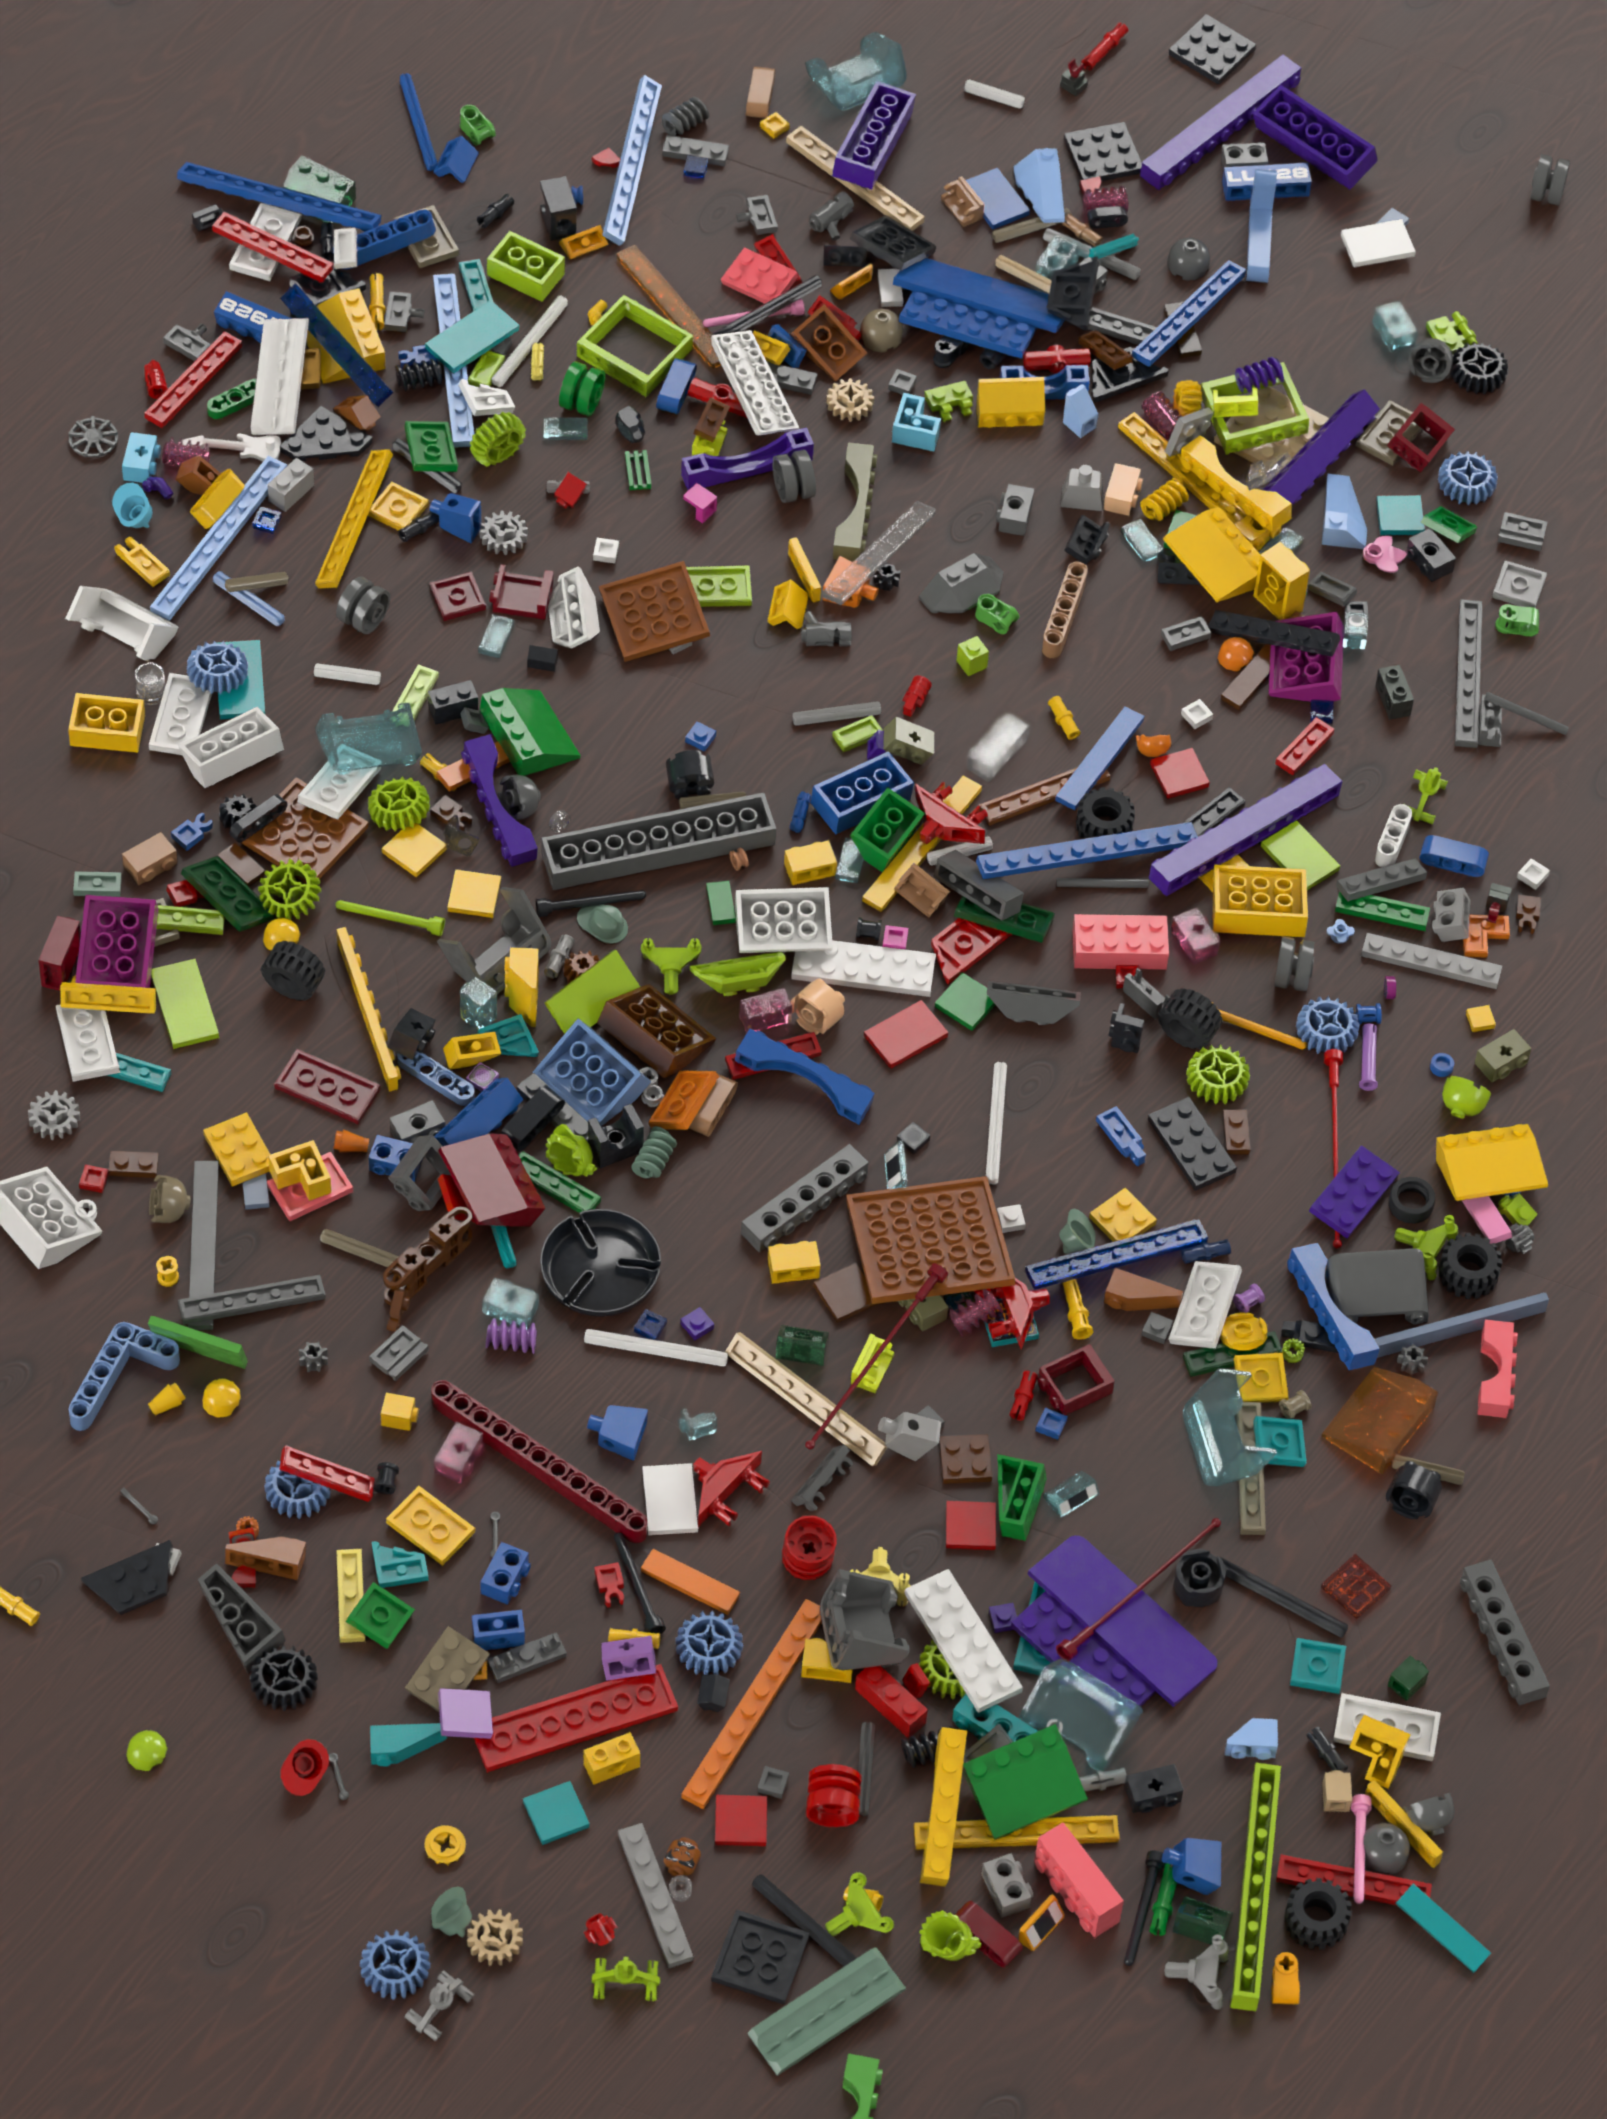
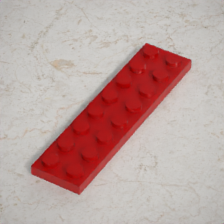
M659 1664L656 1665V1673L609 1680L493 1717V1735L491 1739L474 1738L485 1769L487 1772L677 1712L678 1705L662 1665Z

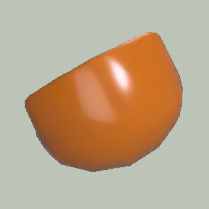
M1233 637L1224 641L1217 658L1223 667L1238 672L1243 666H1247L1251 662L1254 651L1248 641L1240 637Z
M1136 735L1138 750L1144 756L1158 757L1165 754L1171 747L1170 735H1156L1152 737Z

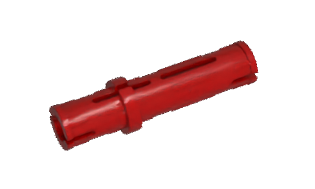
M1119 22L1111 32H1107L1103 36L1104 39L1081 61L1086 70H1092L1112 48L1119 44V40L1128 33V27L1124 23Z

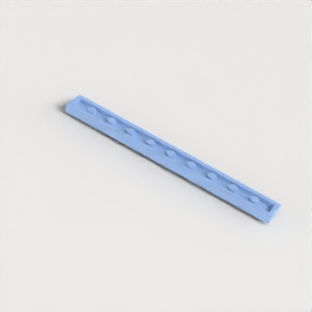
M645 75L639 81L602 236L619 246L625 241L662 86Z
M455 274L433 275L440 333L460 321ZM444 366L454 448L471 446L470 441L473 440L472 435L474 434L472 411L458 386L461 379L468 380L466 366L454 374Z
M270 456L266 457L245 484L242 492L217 520L150 606L151 612L168 621L172 619L268 495L267 484L283 471L287 464Z

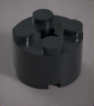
M688 750L675 754V759L670 761L669 758L666 761L669 789L676 799L688 797L690 794L702 796L711 793L710 789L714 786L715 781L709 754L706 753V756L701 755V751Z
M1406 1461L1403 1466L1397 1469L1386 1492L1387 1502L1390 1500L1393 1504L1392 1509L1403 1517L1418 1519L1419 1516H1425L1427 1518L1431 1515L1442 1491L1441 1476L1436 1471H1430L1417 1465L1415 1462Z
M1205 1549L1190 1550L1182 1556L1176 1566L1173 1585L1176 1595L1185 1606L1205 1607L1219 1600L1226 1576L1223 1561Z

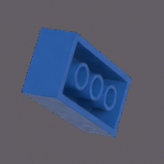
M888 751L814 785L810 803L832 831L838 834L859 824L887 787L905 800H911L914 782Z

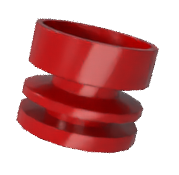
M803 1516L795 1519L788 1526L782 1549V1562L789 1573L802 1580H815L824 1576L830 1570L837 1544L836 1533L832 1525L825 1519L817 1516Z
M827 1764L813 1768L809 1772L807 1818L818 1825L826 1827H846L857 1822L859 1819L860 1800L858 1797L861 1792V1774L857 1770L844 1765Z

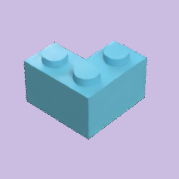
M903 393L893 424V443L935 451L940 433L941 418L923 415L925 397Z

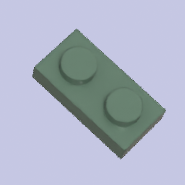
M75 871L74 896L120 897L121 872Z

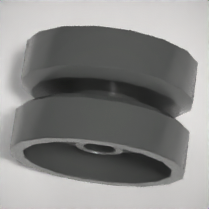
M1541 154L1531 186L1533 188L1530 199L1541 202L1547 189L1549 190V204L1559 206L1570 160L1559 158L1555 170H1551L1552 156Z
M806 450L794 451L791 458L787 454L773 457L772 467L775 485L783 503L796 501L798 495L802 499L815 497V474Z
M363 576L357 577L352 580L342 593L337 605L336 617L347 625L353 624L357 631L369 634L378 627L385 617L391 600L390 593L380 586H374L370 580Z
M1282 936L1274 987L1286 989L1289 986L1290 976L1295 975L1294 989L1307 992L1309 977L1311 978L1314 965L1315 956H1313L1315 941L1302 940L1298 953H1294L1295 939Z

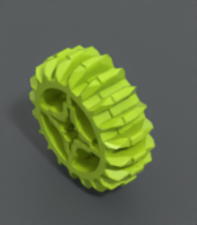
M501 412L499 415L495 414L493 418H488L485 423H482L480 428L476 429V434L472 435L473 440L470 441V450L474 458L486 467L491 464L495 466L497 463L508 459L516 450H519V445L524 442L526 429L521 423L522 421L510 412Z
M403 776L400 780H396L394 777L390 782L385 780L384 785H377V789L371 790V796L368 797V810L374 823L378 824L379 828L384 827L386 831L391 828L395 832L400 828L405 831L406 827L410 826L413 828L415 823L421 824V819L426 818L430 808V799L426 788L419 781L414 782L412 778L405 780Z
M290 858L287 864L280 860L279 867L272 864L273 871L265 870L267 878H260L263 886L258 887V891L261 893L259 899L261 902H264L263 907L265 909L269 908V913L271 915L275 914L277 918L285 916L291 920L292 915H294L296 919H300V913L303 912L305 915H308V908L315 909L313 901H319L320 899L317 894L321 893V888L318 886L321 882L316 877L317 873L315 870H311L309 864L303 865L300 860L294 864V861ZM294 876L303 877L306 879L307 884L296 882ZM273 895L282 897L285 904L274 901Z
M1211 1044L1208 1050L1202 1047L1200 1053L1195 1052L1193 1058L1189 1060L1186 1071L1188 1085H1191V1092H1197L1198 1098L1204 1096L1206 1102L1210 1099L1214 1100L1215 1105L1218 1103V1100H1222L1224 1104L1227 1103L1228 1099L1234 1102L1236 1097H1241L1243 1091L1248 1087L1250 1079L1249 1064H1245V1057H1239V1051L1232 1053L1231 1047L1225 1050L1221 1044L1215 1049Z
M932 1640L931 1645H926L924 1652L920 1654L921 1662L919 1663V1666L930 1682L928 1687H932L933 1694L940 1691L942 1699L946 1694H950L952 1700L956 1694L963 1698L966 1692L953 1671L949 1672L950 1666ZM937 1672L942 1673L944 1677L940 1676Z

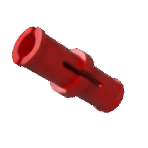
M1030 1371L1023 1372L1020 1386L1014 1393L1015 1401L1009 1413L1013 1419H1015L1018 1410L1020 1412L1017 1420H1024L1028 1404L1032 1402L1034 1396L1032 1392L1038 1375L1034 1372L1030 1381L1028 1380Z

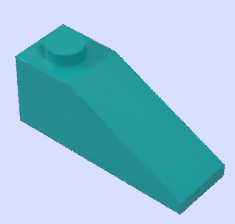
M440 1723L370 1726L371 1765L389 1766L397 1764L446 1740L447 1736H441Z

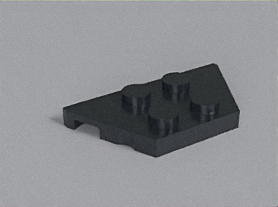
M1092 257L1091 262L1083 265L1076 263L1066 269L1062 268L1053 272L1047 304L1048 313L1083 330H1088L1099 266L1098 257Z
M335 266L322 283L302 273L290 277V318L294 319L303 315L338 293L354 289H360L362 292L366 290V284L362 280L360 282L355 281L349 273L344 270L335 269Z
M1129 347L1123 350L1132 355L1134 349ZM1133 357L1132 363L1116 370L1099 358L1093 360V402L1096 403L1168 377L1169 371L1165 367L1161 369L1154 364L1149 367Z
M170 1540L88 1574L82 1577L81 1580L84 1585L94 1591L116 1612L123 1615L167 1596L169 1585L167 1580L171 1568L170 1555L171 1550L173 1551L172 1542Z

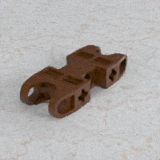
M465 1207L452 1209L429 1229V1236L415 1249L410 1246L385 1270L383 1281L387 1288L384 1291V1299L388 1305L391 1306L392 1299L388 1297L390 1293L399 1288L409 1290L407 1297L411 1299L427 1285V1277L440 1265L445 1267L449 1265L466 1249L473 1237L472 1230L469 1227L472 1223V1213L469 1209ZM462 1213L467 1215L468 1218L464 1222H458L455 1220V1216ZM466 1232L468 1234V1237L462 1240V1237ZM391 1274H394V1277L390 1282L387 1278Z

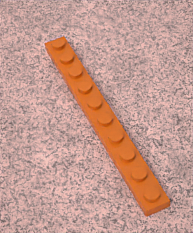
M805 1599L681 1795L682 1799L704 1810L803 1654L805 1639H812L822 1624L819 1605Z

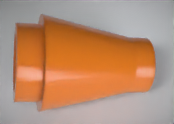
M344 1129L336 1131L333 1149L339 1150V1153H367L369 1138H364Z

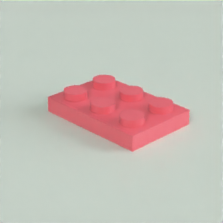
M744 247L721 278V282L723 285L765 304L788 291L798 278V273Z
M331 1152L321 1156L331 1177L332 1193L309 1201L301 1182L278 1189L273 1178L267 1181L269 1190L289 1221L353 1192L352 1184Z

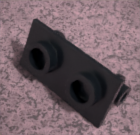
M824 245L823 265L866 267L867 249L860 248L859 246Z

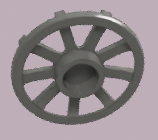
M91 416V418L76 421V424L68 433L69 444L75 452L82 456L100 457L114 449L118 442V431L110 423V420ZM95 422L102 423L98 429H95ZM91 423V429H88L84 424ZM107 426L112 430L101 432ZM80 427L85 433L75 431ZM114 435V442L103 437ZM73 437H83V439L74 443L72 440ZM103 442L111 447L103 452L100 445ZM86 443L87 446L84 452L77 449L79 445ZM91 447H96L99 452L97 454H88Z

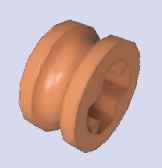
M738 848L737 852L733 850L729 852L730 860L735 870H740L742 866L744 868L749 866L748 858L743 848Z

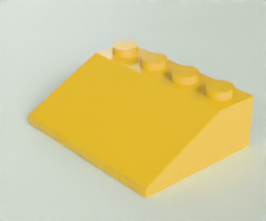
M360 289L338 293L298 317L309 319L306 339L308 348H320L321 381L323 384L385 369V351Z
M1220 507L1202 512L1164 536L1163 540L1216 602L1255 589L1260 554Z
M1214 864L1213 932L1305 937L1308 921L1306 869Z
M1528 1124L1437 1137L1436 1162L1456 1201L1548 1187L1536 1139Z

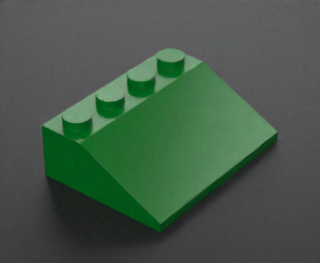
M500 688L482 694L479 711L518 775L526 776L581 757L540 690Z
M1056 1724L963 1763L964 1776L994 1840L1088 1800Z

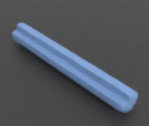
M218 571L213 576V582L227 591L225 580L231 578ZM249 590L228 592L275 626H280L285 621V616Z

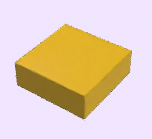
M777 112L760 121V127L773 139L790 129V124Z
M1489 1005L1466 1010L1472 1032L1495 1029L1496 1023Z

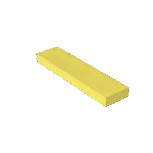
M362 1549L337 1550L340 1643L364 1642L365 1634L346 1622L347 1617L363 1597Z

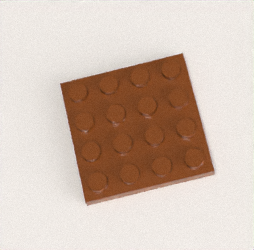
M684 561L599 586V591L624 662L710 637L709 628Z
M296 777L279 794L288 803L286 810L279 817L241 843L278 867L280 866V860L287 864L289 858L294 861V864L298 860L302 861L303 865L307 863L310 865L311 870L313 869L317 873L316 877L320 879L369 828V822L348 809L339 819H335L298 803V795L308 784ZM296 875L294 876L297 879L304 882L305 884H307L306 879H304L303 877Z

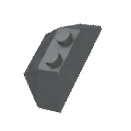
M973 553L938 572L919 595V599L931 613H964L977 606L978 598L981 595L991 594L995 596L999 594L1004 571L991 557Z
M988 981L987 995L1007 1018L1016 1022L1034 1021L1039 1025L1056 1023L1080 1005L1081 992L994 981Z

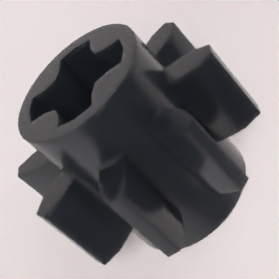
M883 563L880 568L875 567L873 583H878L879 590L891 591L894 586H899L900 571L895 570V565Z

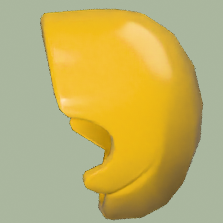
M277 918L269 922L265 928L263 942L270 951L277 942L290 941L297 944L300 931L292 920Z
M223 1378L213 1380L204 1390L203 1408L208 1414L215 1417L230 1416L232 1411L239 1406V1400L241 1399L240 1389L230 1380Z

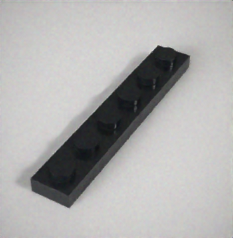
M1215 610L1208 625L1211 633L1240 637L1245 640L1333 657L1340 641L1338 633Z

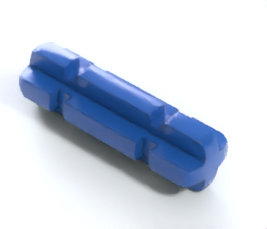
M800 792L797 798V804L795 805L789 827L791 831L800 833L803 829L809 807L808 804L811 800L809 793Z

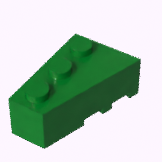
M997 1454L1001 1533L1004 1537L1026 1541L1047 1481L1045 1465Z

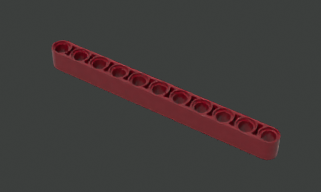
M438 1380L433 1383L431 1387V1403L440 1413L615 1532L622 1533L628 1541L641 1543L646 1539L648 1520L639 1510L446 1380ZM445 1394L446 1396L440 1397L438 1395ZM459 1407H464V1408H466V1409H464V1410H459V1409H457V1408H459ZM483 1420V1421H485V1422H483V1423H478V1422H476V1421ZM502 1433V1434H504V1435H503V1436H497L496 1434ZM520 1446L523 1447V1449H516L515 1447ZM535 1460H542L543 1462L537 1463ZM555 1473H561V1474H563V1475H561V1476H556V1475H554V1474H555ZM575 1486H580V1487H582V1488H581V1489H575V1488H573V1487H575ZM599 1499L601 1500V1502L597 1503L593 1502V1500ZM613 1513H620L621 1515H619V1516H614V1515H612V1514H613ZM633 1526H639V1527H641V1528H640V1529H633L632 1527H633Z

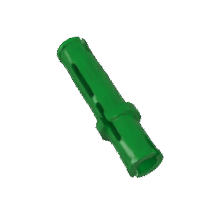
M1167 1863L1165 1864L1157 1902L1153 1904L1152 1911L1154 1915L1149 1929L1150 1933L1157 1935L1158 1930H1160L1159 1936H1164L1166 1933L1168 1917L1172 1915L1173 1911L1171 1905L1177 1883L1172 1878L1173 1866L1170 1867L1171 1864Z

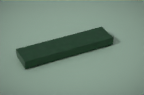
M1273 1331L1268 1332L1264 1344L1255 1349L1236 1350L1222 1343L1218 1344L1216 1349L1201 1348L1184 1352L1183 1359L1190 1377L1235 1367V1355L1283 1353L1276 1332Z

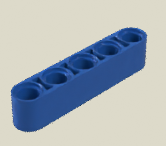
M422 209L358 234L357 266L431 237L435 233L436 228L430 211Z

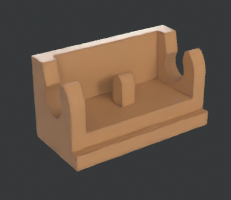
M959 177L958 180L944 187L946 191H950L942 194L941 200L963 227L983 219L984 203L963 177Z
M915 863L902 875L894 888L896 892L928 918L945 902L950 892Z

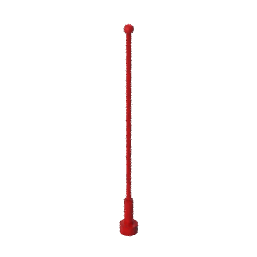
M1330 1049L1324 1053V1063L1329 1066V1084L1332 1088L1333 1164L1335 1178L1338 1174L1337 1088L1339 1087V1066L1343 1064V1052L1338 1049ZM1335 1230L1333 1246L1339 1249L1342 1247V1241L1340 1240V1233Z

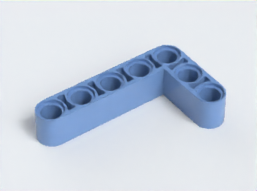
M1255 169L1249 212L1246 281L1268 283L1272 208L1277 181V171Z
M128 1322L116 1324L69 1405L71 1426L79 1431L86 1430L91 1426L130 1356L164 1370H173L180 1362L178 1344L172 1339ZM90 1394H95L93 1397H88Z

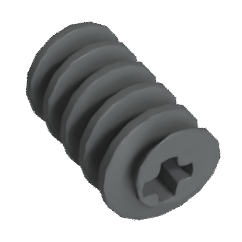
M691 97L688 101H684L682 105H678L676 108L664 113L662 125L668 135H682L683 130L689 131L690 127L697 125L696 122L700 124L703 122V119H709V111L699 98Z

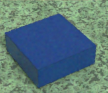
M1045 1408L1035 1431L1058 1440L1068 1416Z

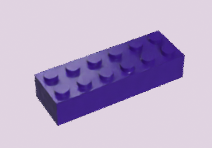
M876 81L835 157L832 176L872 190L913 113L916 94Z
M1282 85L1253 112L1256 128L1349 190L1378 161L1375 146Z

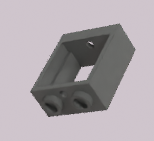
M433 1135L418 1136L388 1178L394 1184V1188L403 1194L409 1201V1205L417 1211L433 1209L442 1196L438 1178L442 1174L451 1176L438 1151L443 1146ZM424 1156L440 1173L426 1194L409 1177Z

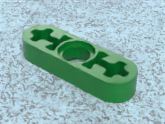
M257 379L248 380L211 398L207 403L208 415L213 419H222L253 404ZM233 396L242 398L239 402L230 400Z

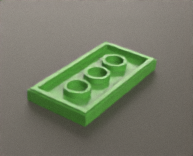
M151 1316L148 1325L151 1332L174 1340L179 1348L243 1369L247 1365L248 1360L241 1344L156 1316Z

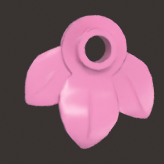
M1391 536L1378 537L1374 543L1368 544L1363 550V558L1367 562L1375 564L1384 572H1397V564L1402 562L1407 555L1405 551L1392 546Z

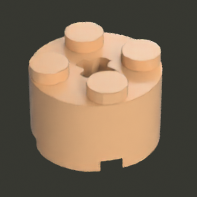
M818 978L791 1000L790 1008L792 1014L796 1012L799 1017L796 1021L803 1029L809 1033L815 1032V1035L818 1033L824 1034L843 1017L845 998L839 991H834L822 979Z

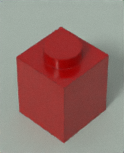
M568 472L554 493V497L557 499L555 502L565 509L568 506L573 509L587 488V483Z

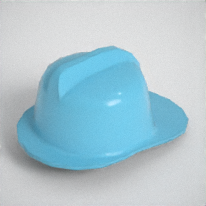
M133 482L120 486L115 492L112 501L114 511L120 522L126 527L148 528V522L152 518L153 510L143 489Z

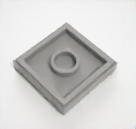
M1504 561L1492 598L1521 607L1536 608L1547 573Z

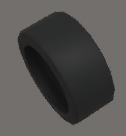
M1409 1176L1398 1180L1393 1185L1389 1197V1208L1392 1214L1398 1220L1412 1224L1423 1222L1430 1217L1435 1204L1433 1187L1426 1180L1419 1177ZM1414 1191L1425 1198L1426 1204L1419 1209H1410L1399 1202L1398 1196L1402 1192Z

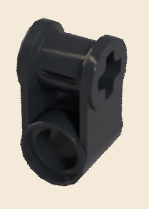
M943 336L935 344L934 365L939 368H948L960 355L965 353L970 343Z

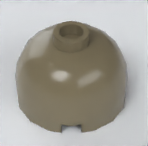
M875 309L869 312L861 322V339L864 341V346L872 351L887 352L888 348L893 347L895 349L902 341V323L899 322V317L894 312L888 309Z
M157 1175L154 1182H158L156 1189L151 1188L149 1199V1215L154 1214V1218L151 1221L158 1223L175 1222L183 1215L185 1209H189L190 1196L187 1195L183 1183L177 1178Z

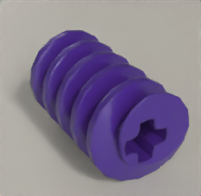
M1269 357L1267 361L1261 360L1259 364L1254 362L1251 366L1245 365L1243 369L1240 367L1235 370V379L1241 393L1244 392V388H1246L1248 393H1251L1253 385L1257 390H1260V383L1267 388L1268 380H1270L1272 385H1276L1277 377L1280 382H1284L1282 366L1279 360L1274 357Z

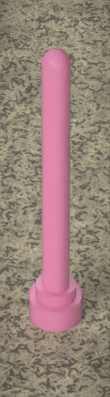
M800 298L768 317L788 313L794 316L804 315L803 300ZM749 312L705 319L703 326L708 328L729 324Z
M1364 1794L1353 1796L1351 1810L1356 1815L1354 1901L1358 1904L1364 1901L1365 1848L1363 1842L1366 1832V1816L1371 1811L1372 1799Z

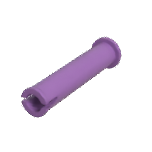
M1365 1024L1362 1026V1078L1359 1082V1087L1363 1090L1371 1091L1378 1087V1082L1376 1081L1377 1026Z

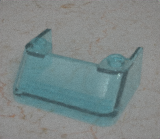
M1218 1368L1184 1406L1183 1419L1203 1482L1208 1486H1221L1254 1476L1277 1454L1276 1449L1243 1446L1234 1416L1243 1405L1239 1389L1252 1376L1251 1372Z

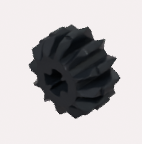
M244 793L240 797L233 794L232 799L225 797L224 803H220L219 819L223 822L225 829L230 828L236 821L257 806L254 804L252 797L246 799Z

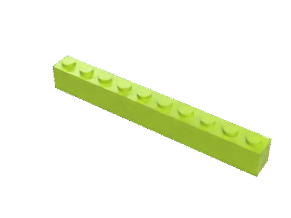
M1256 1763L1252 1777L1230 2008L1256 2011L1260 1997L1281 1766Z

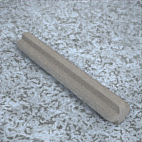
M877 701L794 712L792 720L794 725L797 726L881 714V705Z

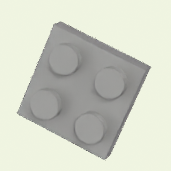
M1207 407L1178 418L1165 452L1170 457L1181 454L1182 447L1200 435L1204 437L1206 430L1211 425L1214 412Z

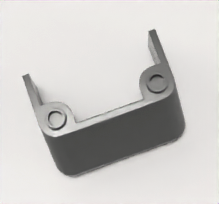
M508 887L499 889L510 907L501 918V927L505 935L475 960L470 953L465 951L461 942L439 939L437 941L454 972L485 996H496L505 988V957H510V947L539 949V959L550 950L551 938L522 889Z

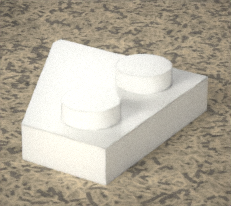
M460 380L458 386L474 416L500 414L501 412L513 413L515 405L506 390L491 388L484 384L476 387L468 385V380Z

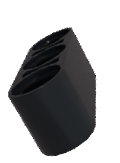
M543 1086L504 1126L501 1134H507L513 1147L518 1151H522L563 1109L565 1100L549 1086Z

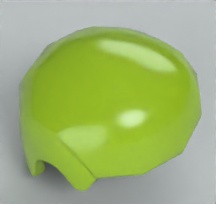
M144 1730L132 1737L128 1744L126 1755L129 1763L134 1768L150 1771L153 1766L163 1762L168 1748L165 1739L159 1733L152 1730Z

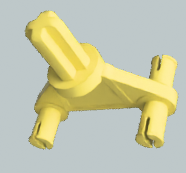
M883 1547L874 1549L872 1563L868 1569L862 1573L855 1570V1573L893 1581L894 1589L898 1596L897 1604L901 1606V1601H903V1606H906L907 1597L904 1593L905 1589L910 1587V1576L905 1573L904 1579V1573H901L899 1576L894 1574L887 1563V1550H883Z

